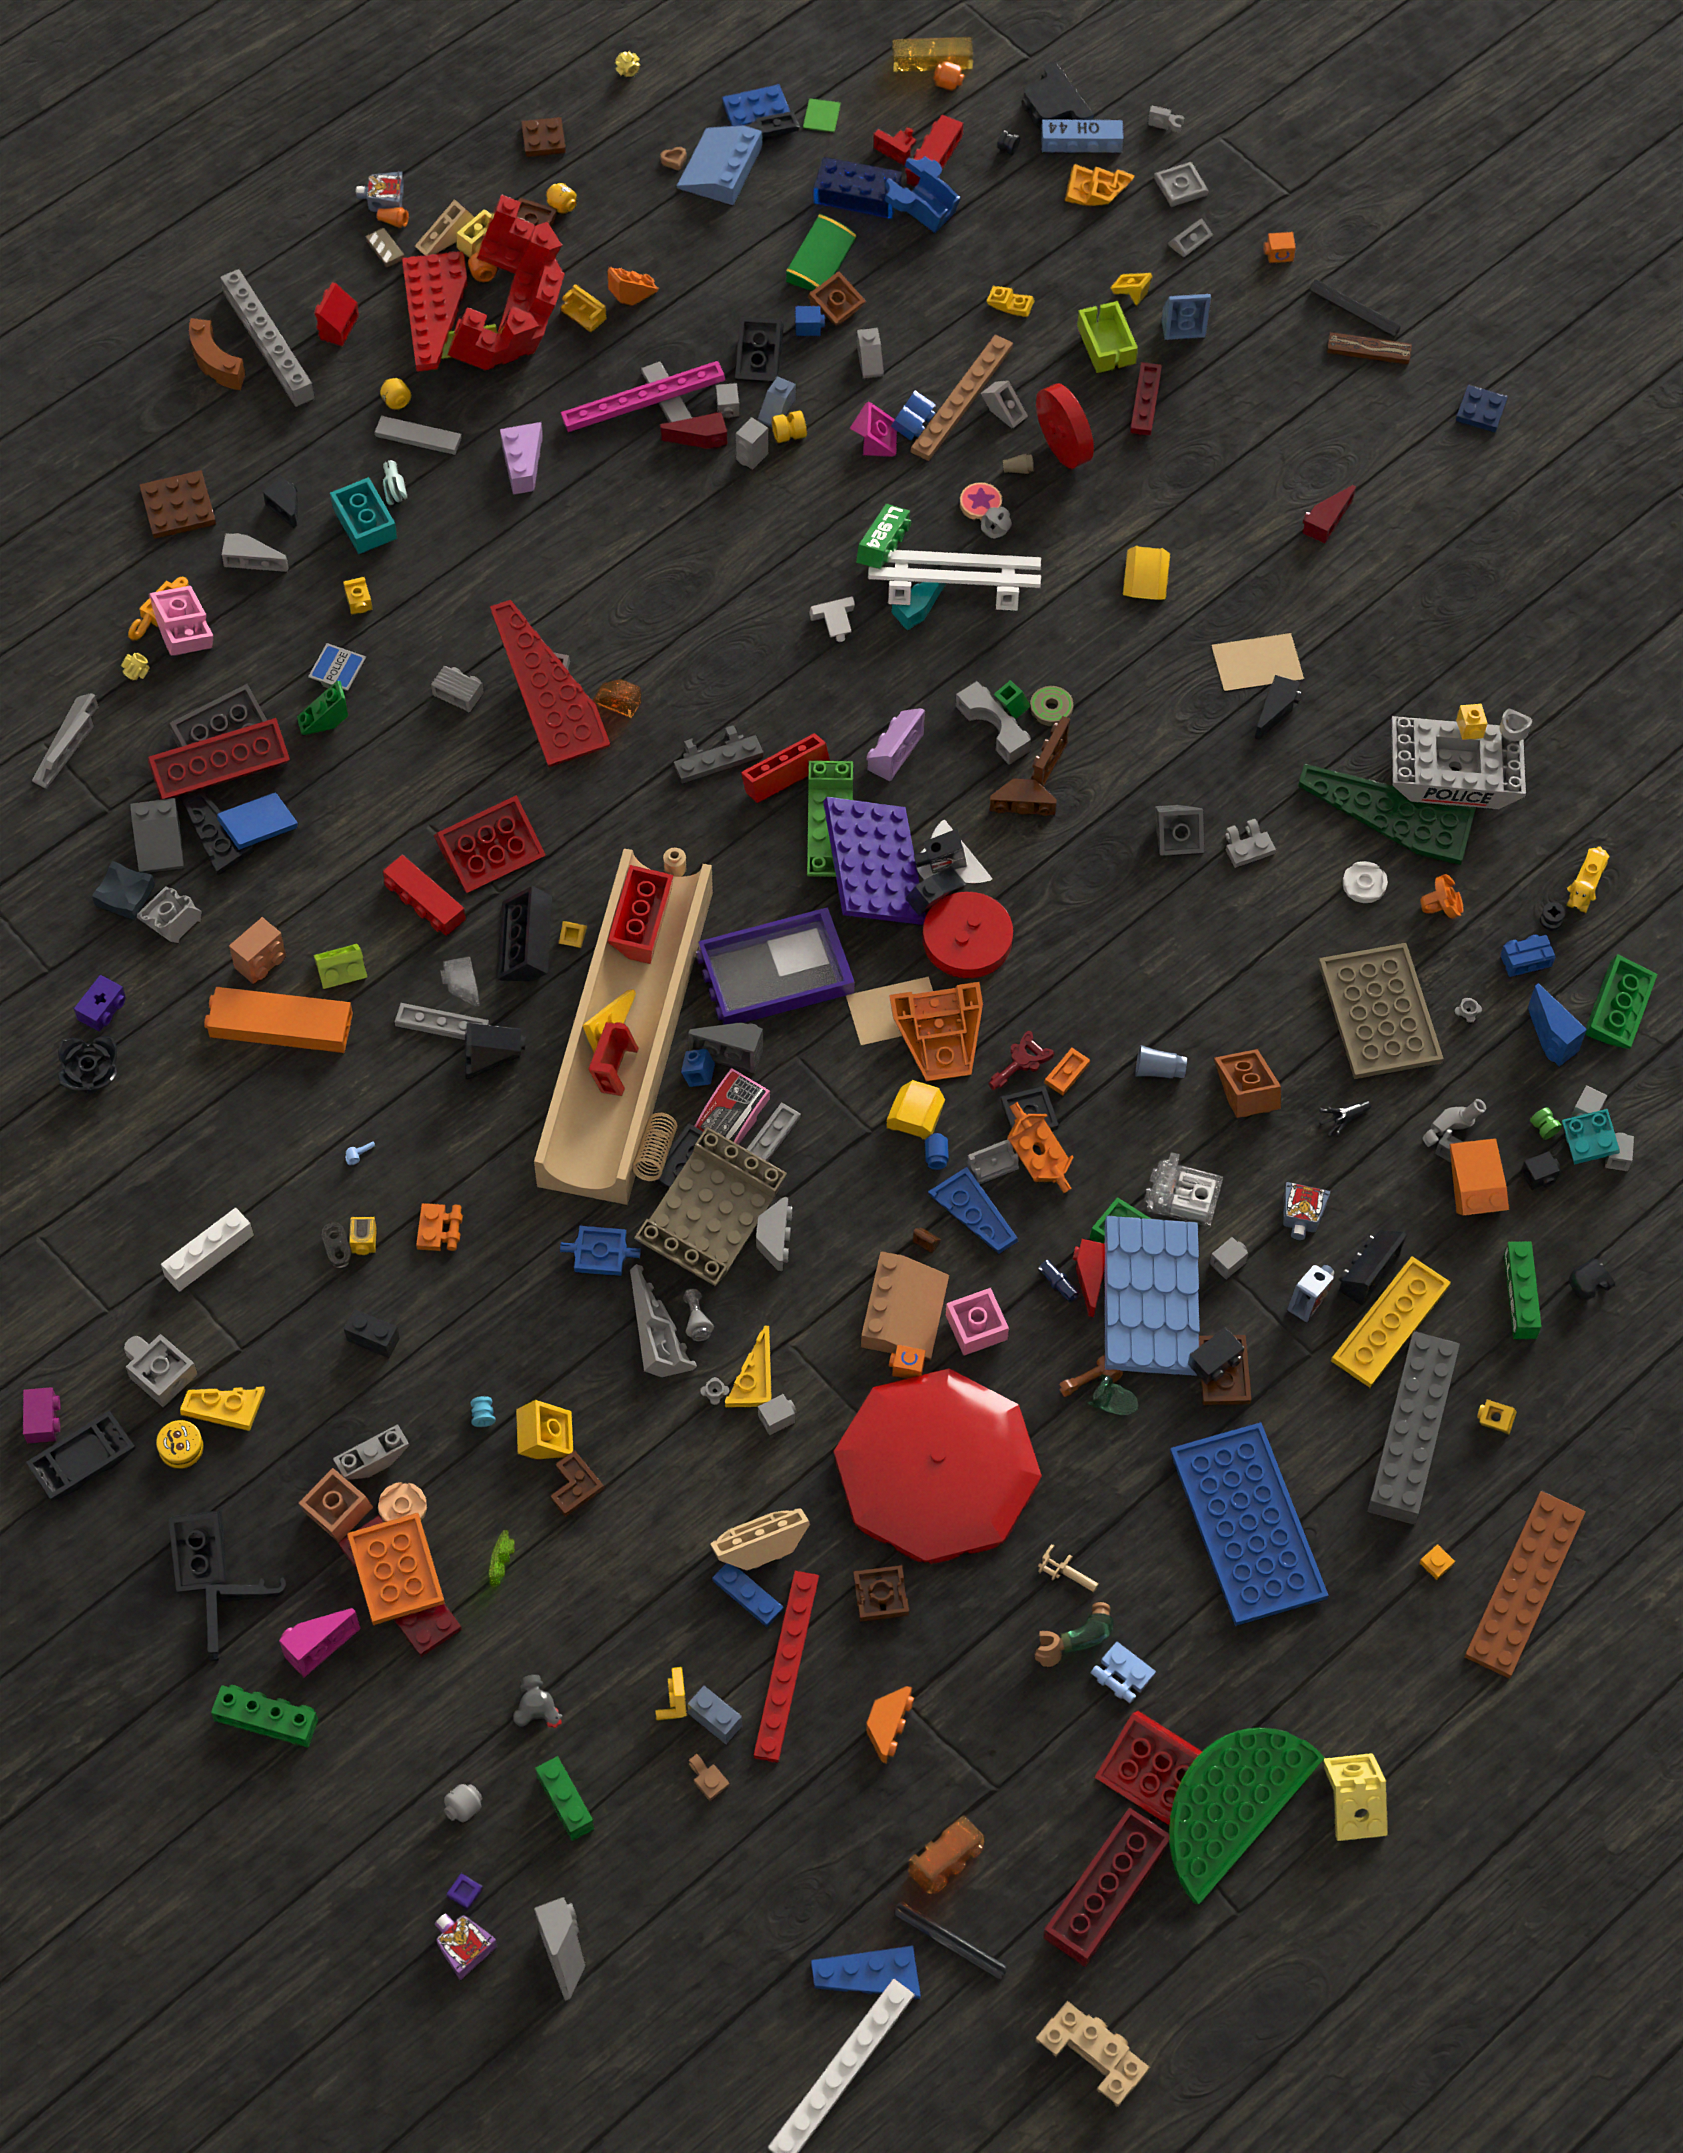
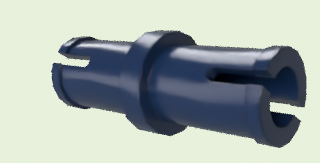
M1050 1260L1044 1261L1039 1266L1038 1271L1050 1281V1286L1054 1290L1057 1289L1069 1303L1078 1298L1080 1292L1067 1280L1066 1274L1060 1273Z

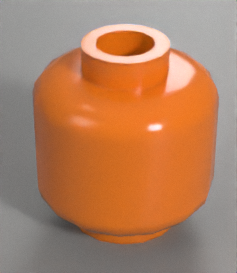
M944 61L941 65H937L933 80L936 81L938 87L953 91L957 85L961 86L964 74H961V67L959 65Z
M476 252L468 261L469 269L475 280L488 282L493 279L498 269L494 265L476 259L478 252Z

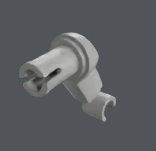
M1476 1099L1467 1108L1451 1107L1445 1109L1431 1124V1130L1423 1136L1427 1147L1439 1141L1436 1134L1442 1136L1448 1129H1465L1475 1123V1118L1485 1112V1103L1480 1099Z

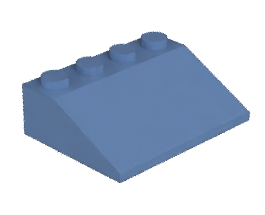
M747 126L706 128L677 184V188L733 205L762 149V131Z

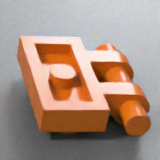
M422 1203L416 1244L418 1250L441 1251V1243H448V1250H456L457 1243L460 1241L459 1224L462 1223L463 1218L460 1205H453L452 1212L445 1213V1205ZM444 1224H450L448 1232H443Z

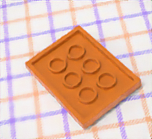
M419 1513L347 1533L373 1625L445 1604Z

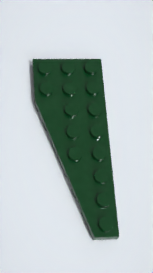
M1304 764L1298 785L1300 788L1418 855L1461 865L1476 807L1411 802L1392 785Z

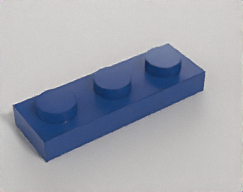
M726 1563L713 1577L715 1584L766 1627L783 1611V1606L734 1565Z

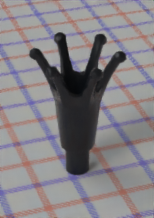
M1364 1101L1360 1104L1355 1103L1340 1109L1327 1107L1326 1110L1320 1108L1319 1112L1333 1113V1116L1320 1121L1319 1124L1323 1125L1335 1121L1336 1125L1328 1133V1137H1331L1335 1130H1337L1336 1135L1339 1136L1341 1130L1348 1122L1371 1109V1105L1368 1101Z

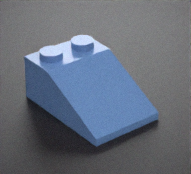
M1211 294L1169 296L1162 312L1164 339L1205 337Z

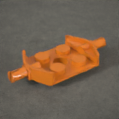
M1018 1102L1011 1105L1009 1108L1017 1119L1014 1120L1015 1124L1008 1135V1140L1035 1182H1057L1063 1194L1072 1189L1064 1174L1073 1156L1068 1158L1044 1120L1047 1114L1027 1115L1023 1112ZM1033 1145L1040 1147L1041 1155L1034 1153Z

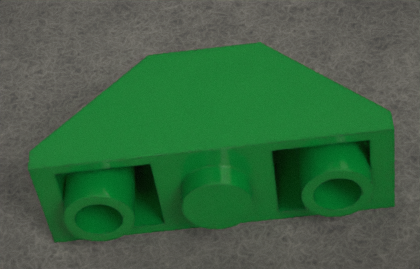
M337 680L297 716L302 735L334 729L348 717L341 681Z

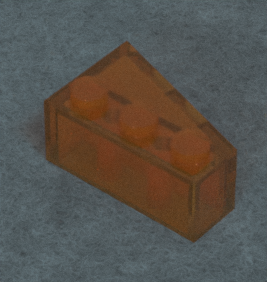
M964 1815L943 1831L942 1836L935 1843L932 1841L925 1846L927 1850L919 1858L916 1855L910 1858L908 1874L929 1895L935 1890L937 1892L941 1891L948 1883L946 1879L953 1873L955 1875L959 1874L965 1868V1862L971 1856L973 1858L977 1857L984 1849L985 1836Z

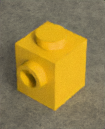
M1482 704L1460 705L1456 721L1462 740L1484 738L1487 720Z

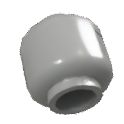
M460 1784L445 1796L444 1803L446 1808H444V1812L453 1821L457 1819L460 1822H465L481 1809L480 1801L482 1797L474 1786Z

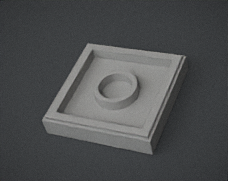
M1191 162L1155 173L1154 179L1171 207L1208 195V189Z

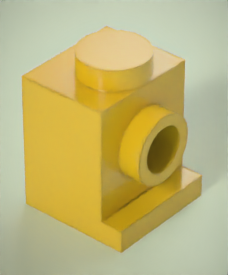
M365 577L344 581L345 594L351 614L372 610L371 598Z
M1486 1400L1485 1405L1481 1404L1477 1418L1480 1419L1479 1422L1483 1426L1510 1434L1517 1412L1515 1408ZM1500 1414L1501 1418L1499 1421H1493L1492 1416Z

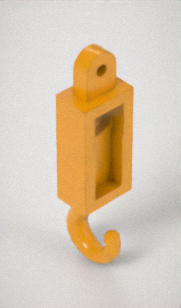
M178 577L172 584L166 581L156 592L187 587L188 580L185 577ZM150 598L139 608L140 615L143 618L142 621L136 619L128 631V636L131 640L136 641L140 639L150 623L158 627Z

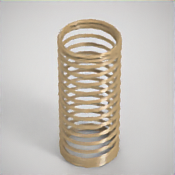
M655 1113L649 1117L632 1167L635 1175L642 1180L655 1181L662 1175L678 1126L672 1116L665 1113ZM657 1116L667 1117L668 1119H670V1120L674 1123V1125H673L670 1121H668V1120H666V1119L655 1118V1117H657ZM655 1120H663V1121H666V1122L670 1123V1124L673 1126V1129H672L668 1124H666V1123H663V1122H652V1121H655ZM658 1123H659V1124H664V1125L668 1126L672 1131H670L669 1129H667V1128H665V1127H663V1126H659V1125L652 1126V1125H653V1124H658ZM654 1127L664 1128L668 1132L659 1129H654ZM641 1161H642L643 1163H645L646 1165H649V1166H652V1167H658V1168H657V1169L648 1168V1167L644 1166V1165L641 1163ZM638 1162H639V1164H640L641 1166H643L644 1168H646V1169H648V1170H655V1171L659 1170V1171H658V1172H655V1173L645 1171V1170H643V1169L638 1165ZM637 1166H638V1168H639L640 1170H642V1171L645 1172V1173H648V1174H658V1175H656V1176H647V1175H644L643 1173H641V1172L637 1169Z

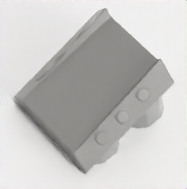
M165 887L137 914V918L169 941L179 943V939L197 921H201L202 911L195 907L190 897L179 896L176 890Z

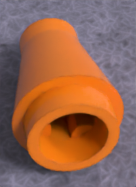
M402 207L379 208L377 219L401 228L407 225L409 214Z

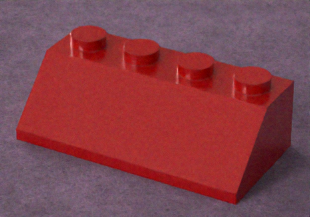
M633 865L629 866L608 938V943L628 959L651 964L672 891L674 875Z

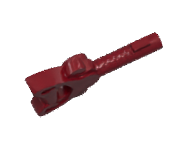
M1027 1031L1023 1035L1020 1044H1012L1010 1048L1013 1062L1001 1073H995L991 1077L992 1081L989 1082V1086L992 1090L998 1087L1002 1088L1007 1083V1079L1018 1069L1024 1071L1030 1069L1032 1072H1036L1039 1070V1064H1043L1054 1057L1053 1050L1042 1049L1033 1041V1033ZM1025 1049H1030L1036 1056L1028 1054Z

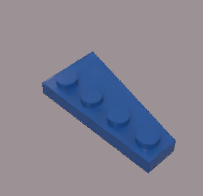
M967 1167L928 1191L935 1201L998 1254L1018 1242V1238Z
M913 1946L811 1960L814 1986L817 1989L847 1992L851 1990L866 1994H882L891 1981L895 1979L914 1993L915 1999H920L921 1997Z

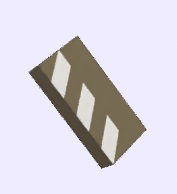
M384 228L366 236L367 242L386 267L392 266L404 258L403 252Z

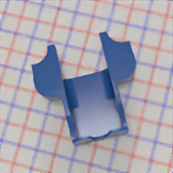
M926 156L920 160L908 158L905 167L920 177L918 185L911 192L907 188L903 189L889 178L884 185L888 191L885 201L899 211L908 212L936 233L956 212L961 197L939 179L942 167L937 161H931Z

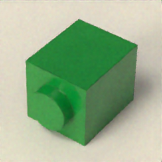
M1011 680L994 693L997 701L1003 706L1004 711L1015 720L1031 707L1023 691Z

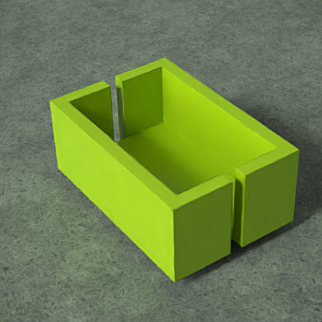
M1118 301L1100 305L1099 322H1096L1098 310L1096 306L1079 310L1077 327L1097 373L1115 369V365L1121 368L1136 364L1138 347Z

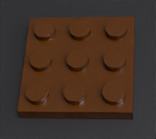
M202 470L139 484L154 539L216 525Z

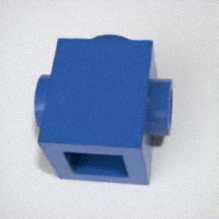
M707 1049L686 1051L681 1073L689 1087L711 1084L715 1062Z

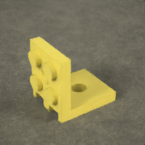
M1364 1754L1324 1759V1769L1334 1790L1337 1840L1388 1836L1386 1780L1374 1755ZM1359 1809L1367 1810L1366 1815L1361 1818L1354 1816L1355 1812Z

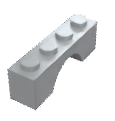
M976 681L956 694V707L969 721L976 719L986 720L997 727L1000 734L996 739V751L1009 765L1030 752L1031 738L1029 734L1020 729L1016 720L1004 711L1000 702L995 701L991 697L986 687H982Z

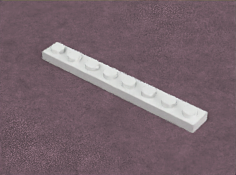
M895 1979L891 1981L768 2146L771 2152L799 2153L914 1998V1993Z

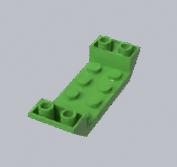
M809 761L807 876L836 877L823 801L826 797L853 800V761Z

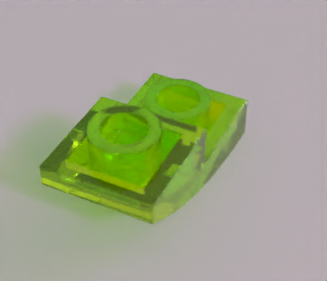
M503 1530L492 1552L489 1568L491 1586L500 1585V1577H505L504 1562H510V1553H514V1539L509 1538L508 1530Z

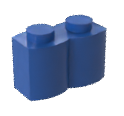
M914 391L891 427L909 440H912L914 435L919 437L925 428L922 425L923 422H929L935 414L932 410L935 404L917 391Z

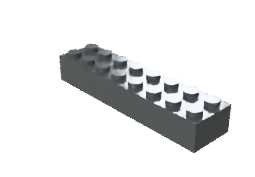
M1413 1331L1367 1512L1415 1524L1460 1343Z

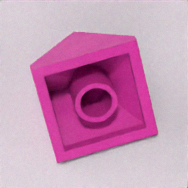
M870 402L865 403L850 429L864 438L863 455L894 456L896 455L897 431L891 425L895 419Z

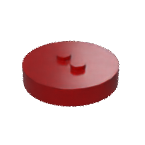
M1059 383L1040 390L1036 396L1037 416L1044 437L1055 456L1063 465L1071 469L1091 461L1094 454L1093 437L1085 413L1075 396L1068 388Z
M976 892L954 893L933 905L926 915L923 926L924 950L930 961L938 969L949 975L959 978H978L988 975L997 970L1006 961L1011 951L1013 939L1011 918L1000 903L987 895Z

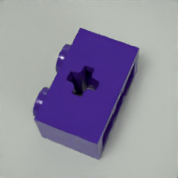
M100 975L75 1006L74 1011L77 1020L100 1032L104 1026L111 1022L112 1015L116 1010L124 1005L126 1000L124 989L119 984Z

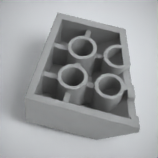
M562 1897L536 1907L535 1913L542 1940L566 2001L571 1998L585 1968V1963L577 1938L579 1930L574 1908L571 1903L567 1905L565 1898Z

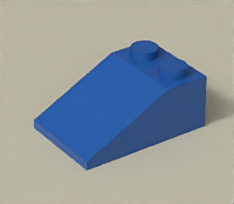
M1538 983L1535 985L1528 1010L1543 1051L1550 1061L1555 1062L1560 1067L1579 1052L1587 1029Z

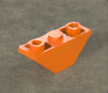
M609 267L607 270L608 288L620 303L634 305L658 291L657 286L653 283V278L647 274L641 275L635 271L628 272L622 268L615 269Z
M906 1686L874 1702L867 1721L866 1731L881 1762L887 1763L888 1757H893L896 1752L898 1742H895L897 1733L902 1734L906 1724V1720L903 1719L905 1711L910 1712L914 1702V1697H911V1687Z

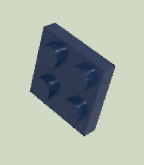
M1468 385L1456 421L1496 433L1508 396Z

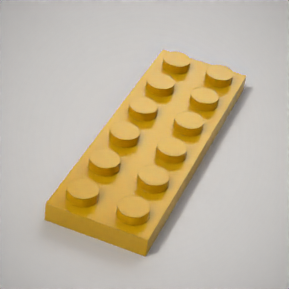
M1411 1256L1334 1354L1331 1362L1371 1388L1411 1337L1413 1331L1418 1328L1446 1292L1451 1282Z

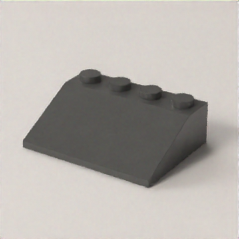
M245 684L170 722L167 728L177 746L182 747L267 721L248 684Z

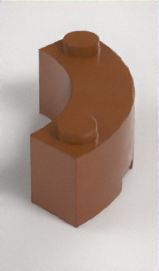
M191 318L189 323L190 341L194 357L200 369L206 376L209 375L214 378L218 384L231 389L241 390L245 377L242 358L231 356L216 346L213 341L214 334L211 321Z

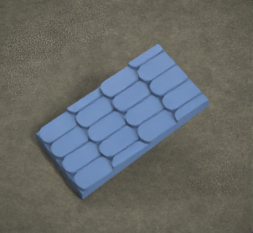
M1106 1216L1105 1370L1117 1369L1120 1371L1197 1376L1188 1365L1189 1355L1199 1348L1198 1223Z

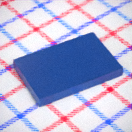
M276 792L217 814V820L238 849L296 829L298 822Z

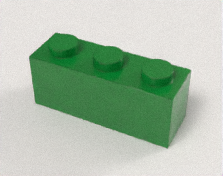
M557 1756L536 1767L537 1778L570 1839L573 1841L594 1830L593 1819L559 1757Z

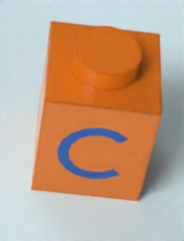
M1293 232L1268 234V240L1264 242V254L1268 255L1269 263L1290 262L1294 260L1296 247Z
M897 1345L896 1353H891L889 1367H893V1376L906 1379L921 1376L926 1350Z

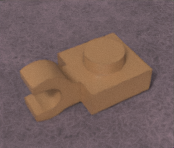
M697 1754L689 1760V1766L698 1775L694 1779V1783L709 1801L729 1787V1782L714 1764L707 1768Z

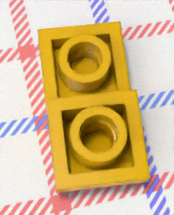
M993 286L987 299V304L996 309L1028 317L1034 303L1033 296L1017 295L1013 293L1012 288Z

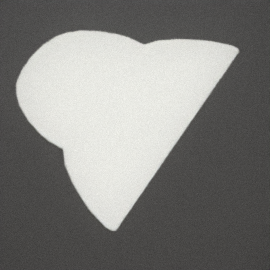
M943 820L936 827L931 838L953 829ZM962 842L967 867L958 868L955 871L965 883H982L992 880L991 876ZM930 864L917 868L924 880L935 875L932 873Z

